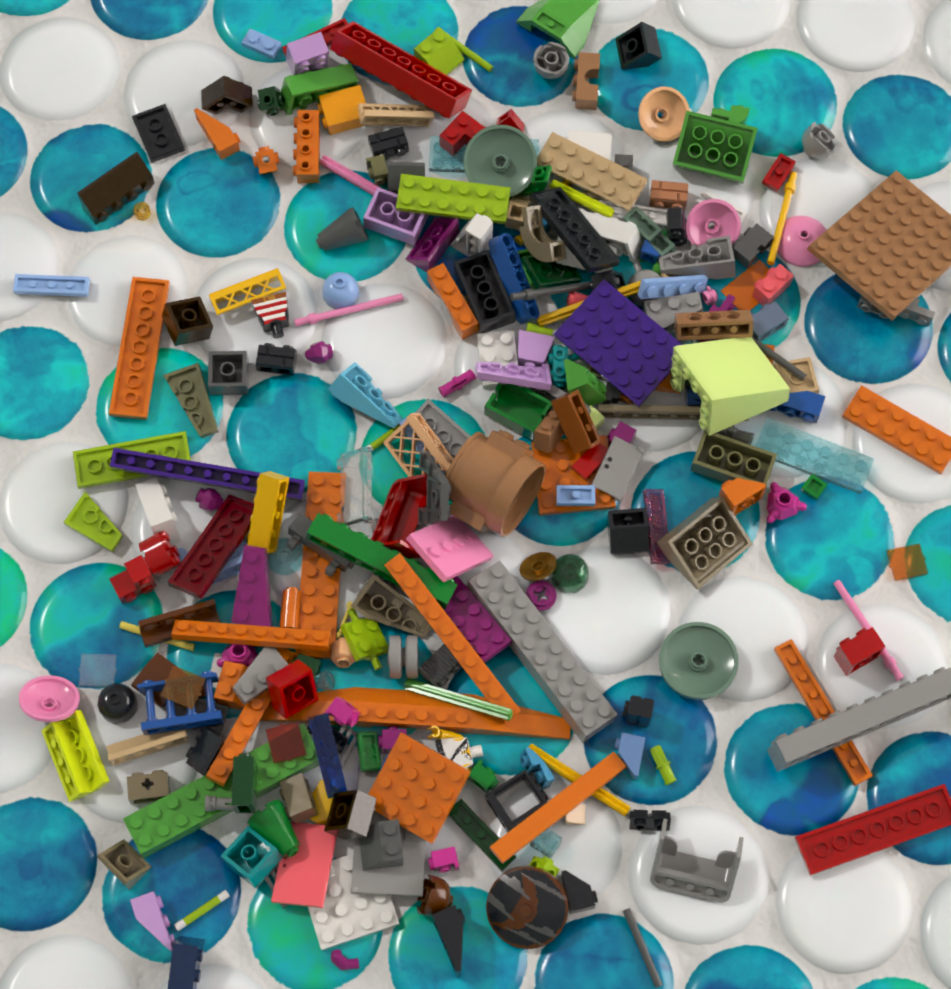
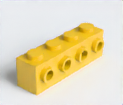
M271 471L259 474L257 492L254 497L253 514L250 518L251 526L247 536V545L265 547L268 554L277 551L290 477Z

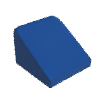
M645 240L639 258L655 264L658 261L659 253Z

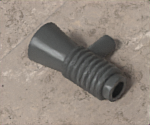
M734 425L717 432V434L751 445L755 433L738 430Z

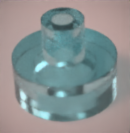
M324 670L316 675V689L327 692L335 687V679L329 671Z

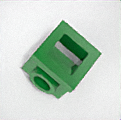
M481 759L473 767L468 777V780L486 794L489 790H494L500 782L496 779V773L490 767H483Z

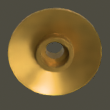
M549 552L535 553L521 563L519 571L526 580H541L553 573L557 566V560Z

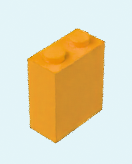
M360 85L319 96L317 109L320 114H323L324 118L321 119L323 128L328 130L329 135L366 126L360 125L358 104L366 103Z

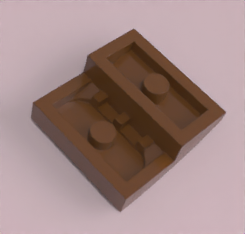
M157 652L142 669L131 686L139 691L137 684H142L143 681L153 680L155 682L188 677V674ZM165 690L153 692L154 704L161 709L166 705Z

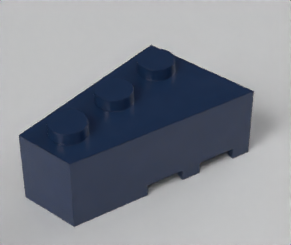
M180 936L173 943L167 989H196L197 982L199 983L201 977L200 964L203 960L205 939Z

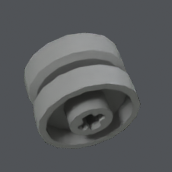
M390 635L388 648L390 679H400L402 677V666H406V676L408 679H418V635H407L405 647L403 648L401 636Z

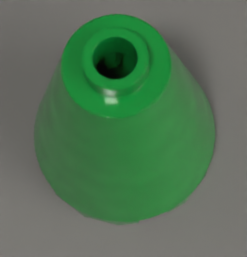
M279 799L273 800L265 805L266 809L262 811L257 810L247 823L250 828L275 846L283 857L288 856L290 858L299 851L300 843L283 803Z

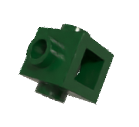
M272 86L257 90L259 110L268 116L277 115L279 111L284 110L285 100L280 89Z

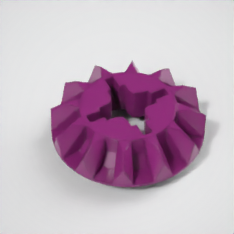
M535 581L526 590L527 597L537 610L550 609L556 602V590L547 581ZM543 590H545L544 597H546V599L542 598L541 601L539 600L538 602V596L536 594H540L541 592H543Z

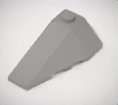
M730 236L710 238L706 240V243L699 246L694 244L688 250H678L659 257L661 273L683 276L705 275L709 279L736 277L735 259Z

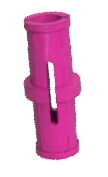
M469 369L458 377L454 376L450 382L438 387V390L443 398L456 390H462L463 386L476 380V376Z

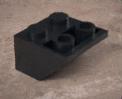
M647 508L609 510L607 526L610 555L649 552Z

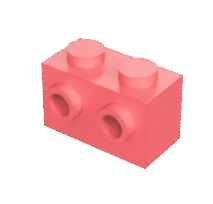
M781 264L776 268L772 267L763 280L760 278L755 283L752 297L762 306L767 303L771 304L791 285L794 275Z

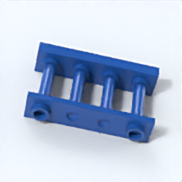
M205 671L201 675L155 682L153 680H146L142 684H137L140 694L145 693L148 719L146 722H141L143 734L152 735L224 724L222 712L215 709L213 698V683L219 680L217 673ZM193 684H205L206 713L198 714L195 712ZM185 687L187 713L186 716L178 717L175 713L173 689ZM165 690L168 716L166 719L158 720L155 715L153 692Z

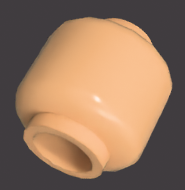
M345 637L334 641L331 646V660L340 668H347L355 662Z

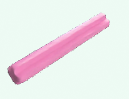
M326 155L320 159V165L374 196L379 186Z

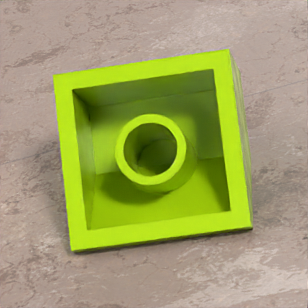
M440 27L414 48L415 57L446 75L464 61V57L453 39Z

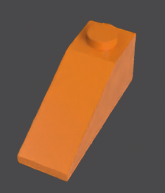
M198 108L194 109L196 120L220 160L240 151L239 143L241 141L237 133L233 134L228 126Z

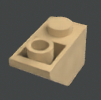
M520 195L512 197L508 206L505 228L520 231L519 227L524 226L522 208L531 205L529 197Z

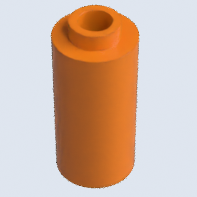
M287 587L286 590L282 591L279 627L299 629L302 592L298 591L296 587Z

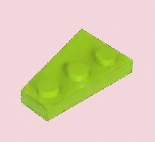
M86 492L83 493L63 522L64 525L112 553L123 538L119 530Z

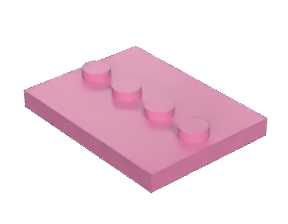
M455 516L448 517V521L434 523L411 533L406 538L443 583L490 561L494 556L468 525Z

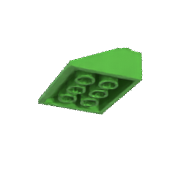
M686 110L673 160V167L743 184L758 128Z

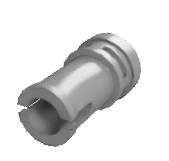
M206 795L205 812L216 810L234 811L232 805H226V803H232V798H218Z

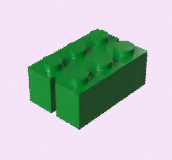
M498 383L495 393H492L484 406V415L534 441L535 429L552 409L553 405L550 400L525 387Z

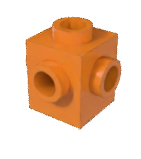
M269 146L258 148L259 151L255 152L256 156L252 158L254 167L259 169V174L278 171L276 163H280L278 152L269 149ZM268 157L270 161L264 163L262 159Z

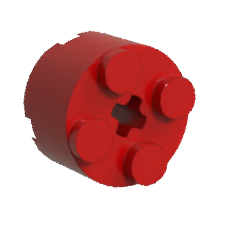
M165 530L139 543L140 552L145 551V557L143 558L154 575L157 574V577L179 566L181 563L178 557L180 552L175 545H171L169 542L170 537Z

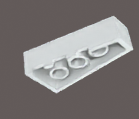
M578 208L607 244L616 247L617 256L621 257L623 254L629 257V261L635 262L641 252L643 241L634 223L629 221L623 222L615 217L609 218L599 213H590L582 208Z

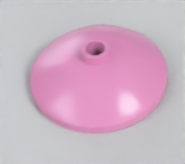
M720 199L701 201L692 208L686 219L687 238L692 245L696 244L699 246L706 243L707 239L730 236L733 245L740 235L741 222L737 211L732 205ZM711 222L714 223L713 229L708 228V224Z
M794 216L786 219L777 251L783 260L794 266L807 267L817 264L820 260L810 253L807 248L826 231V228L818 220L808 216Z
M59 676L34 678L27 682L19 693V705L22 711L30 718L41 722H57L68 718L77 710L80 701L79 691L76 686L69 680Z

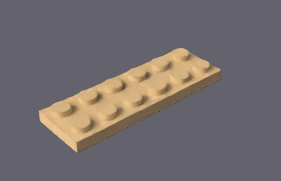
M554 132L551 133L537 157L538 167L551 165L552 174L628 212L632 209L648 181L647 178Z

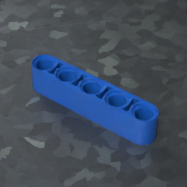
M503 233L490 239L489 248L509 299L511 293L530 289V284L511 235ZM535 298L527 301L524 299L511 301L510 299L515 311V318L519 324H525L539 318L540 312Z

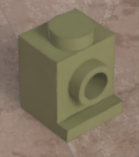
M384 154L366 158L370 179H374V183L378 186L387 183L388 170Z

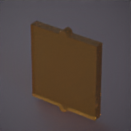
M920 544L886 551L890 563L889 568L892 570L895 581L928 574L925 564L926 558L923 557Z
M173 665L168 679H165L166 684L160 696L193 709L198 696H201V689L206 678Z

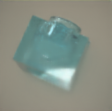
M547 829L530 842V846L551 859L561 845L562 837ZM541 841H546L547 845L541 843Z

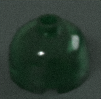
M565 554L557 558L556 569L551 574V581L555 588L563 593H577L586 586L589 578V569L585 560L580 556Z

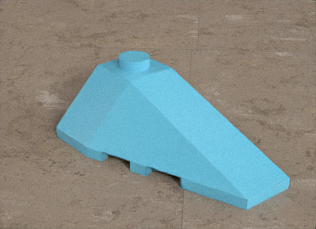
M356 362L343 371L328 388L332 395L341 402L392 428H395L403 420L392 404L382 398V391L379 388L375 389L371 381L373 379Z

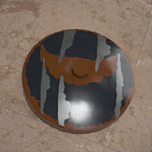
M518 866L507 870L494 882L487 896L486 912L492 929L504 942L517 948L534 949L552 942L562 931L568 917V898L562 884L550 872L539 867Z

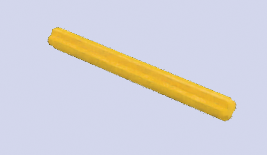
M641 281L616 290L625 297L637 294ZM583 301L539 316L537 318L538 325L543 327L569 318Z
M534 744L528 746L540 756L548 768L573 783L582 776ZM602 788L592 795L623 816H626L630 811L631 807Z

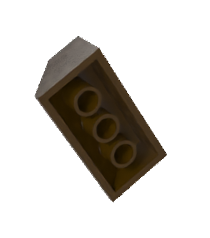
M135 152L77 194L84 212L97 225L107 220L108 216L114 212L120 211L128 202L134 201L144 191L150 190L155 183L151 172L138 152Z

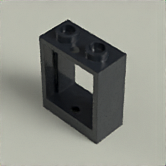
M526 769L485 795L486 802L506 832L511 831L541 808L549 799L543 789L539 790L536 786L538 782L532 773L528 774ZM524 781L539 804L511 821L497 797Z

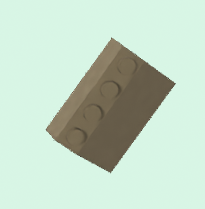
M724 497L711 498L657 541L667 559L696 589L702 587L753 545Z

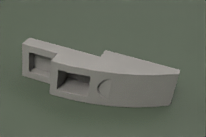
M860 297L857 307L865 312H872L878 314L881 318L888 319L885 314L866 298ZM916 299L899 314L901 318L911 319L920 325L930 326L935 312L918 306L920 299Z

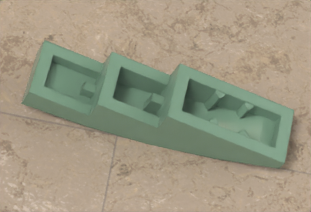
M637 206L623 217L625 222L629 221L637 226L643 243L647 240L659 253V257L677 251L675 244L662 233V229Z

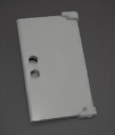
M614 436L591 485H595V488L622 502L623 495L642 455L645 453V449L639 446L636 447Z

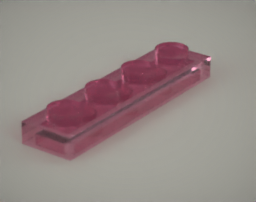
M645 489L643 491L644 507L647 508L649 525L650 564L669 565L671 562L657 543L668 533L664 490Z

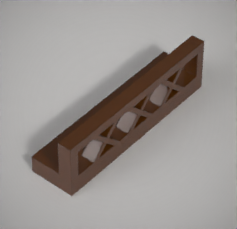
M214 599L138 621L145 648L173 640L171 633L175 619L221 623Z

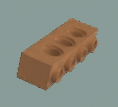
M750 310L675 313L674 330L678 341L753 337V318Z

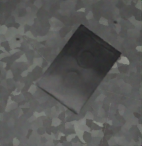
M166 104L132 116L151 163L185 151Z

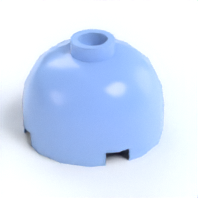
M335 272L324 281L322 287L323 299L328 306L339 309L355 304L359 297V287L352 275L345 272Z

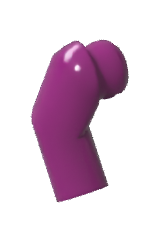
M339 949L331 952V962L340 970L359 969L358 958L346 959Z

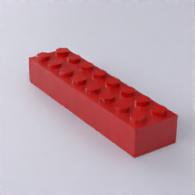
M354 21L335 32L330 50L335 52L337 56L344 57L351 64L363 68L367 73L375 75L382 82L389 83L396 90L408 94L410 98L420 101L427 108L439 112L445 118L450 119L466 108L472 89Z

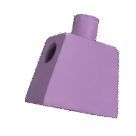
M519 330L518 365L526 366V363H534L535 367H541L542 364H546L548 353H551L552 346L554 345V336Z

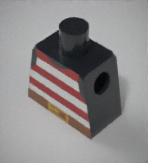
M286 292L251 300L253 310L263 331H272L273 338L283 337V328L289 327Z

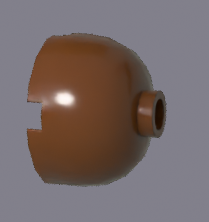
M428 874L429 880H423V897H418L417 899L418 901L421 900L420 907L417 906V912L420 915L432 917V914L450 907L453 902V896L451 895L449 884L444 879Z

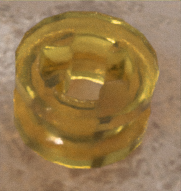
M145 202L135 204L133 209L135 217L138 220H147L151 215L149 205ZM143 209L145 213L142 214L139 210Z

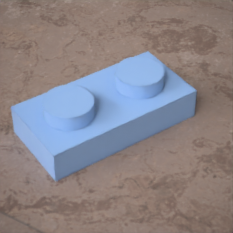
M249 29L242 41V46L274 60L282 43L253 29Z
M557 485L556 506H595V485Z

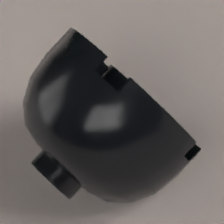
M122 683L107 685L98 696L97 706L99 712L108 722L114 724L127 722L137 711L136 694L130 687Z

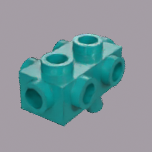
M554 345L552 346V352L548 353V364L551 366V382L553 386L563 390L567 388L564 360L576 361L581 358L575 353L569 355L568 347Z

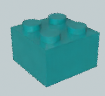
M247 826L223 852L221 858L231 870L256 888L279 863L282 856L275 846Z

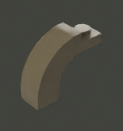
M541 205L523 207L524 226L519 228L527 250L533 257L542 262L565 260L564 241L551 240L544 230Z

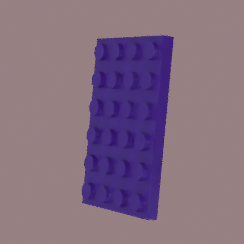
M604 279L554 333V336L637 407H640L670 374L673 347L683 345Z

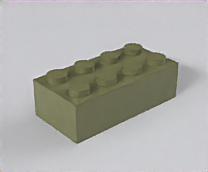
M704 430L690 471L722 482L741 478L761 482L767 486L777 454L717 433L709 436Z

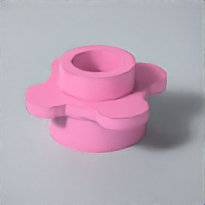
M707 286L706 290L701 293L706 305H716L717 294L714 289L711 290Z

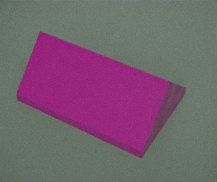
M435 217L408 254L406 260L426 273L434 268L458 235L459 220L457 218Z

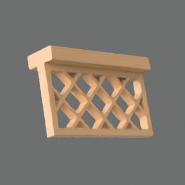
M411 413L407 416V420L383 442L408 477L414 476V467L419 468V465H415V455L420 454V452L416 451L417 440L423 442L424 451L429 450V454L435 458L438 467L439 465L441 466L440 470H444L445 473H447L454 459L420 413ZM409 425L413 429V437H405V429ZM395 438H400L399 449H394L391 445ZM405 439L412 440L411 451L404 450ZM404 452L411 453L410 464H406L403 461Z

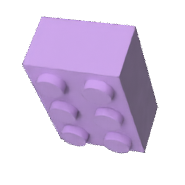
M321 32L287 43L286 61L292 75L327 68L329 51Z
M377 187L363 217L364 228L415 246L429 215L396 211L398 194Z

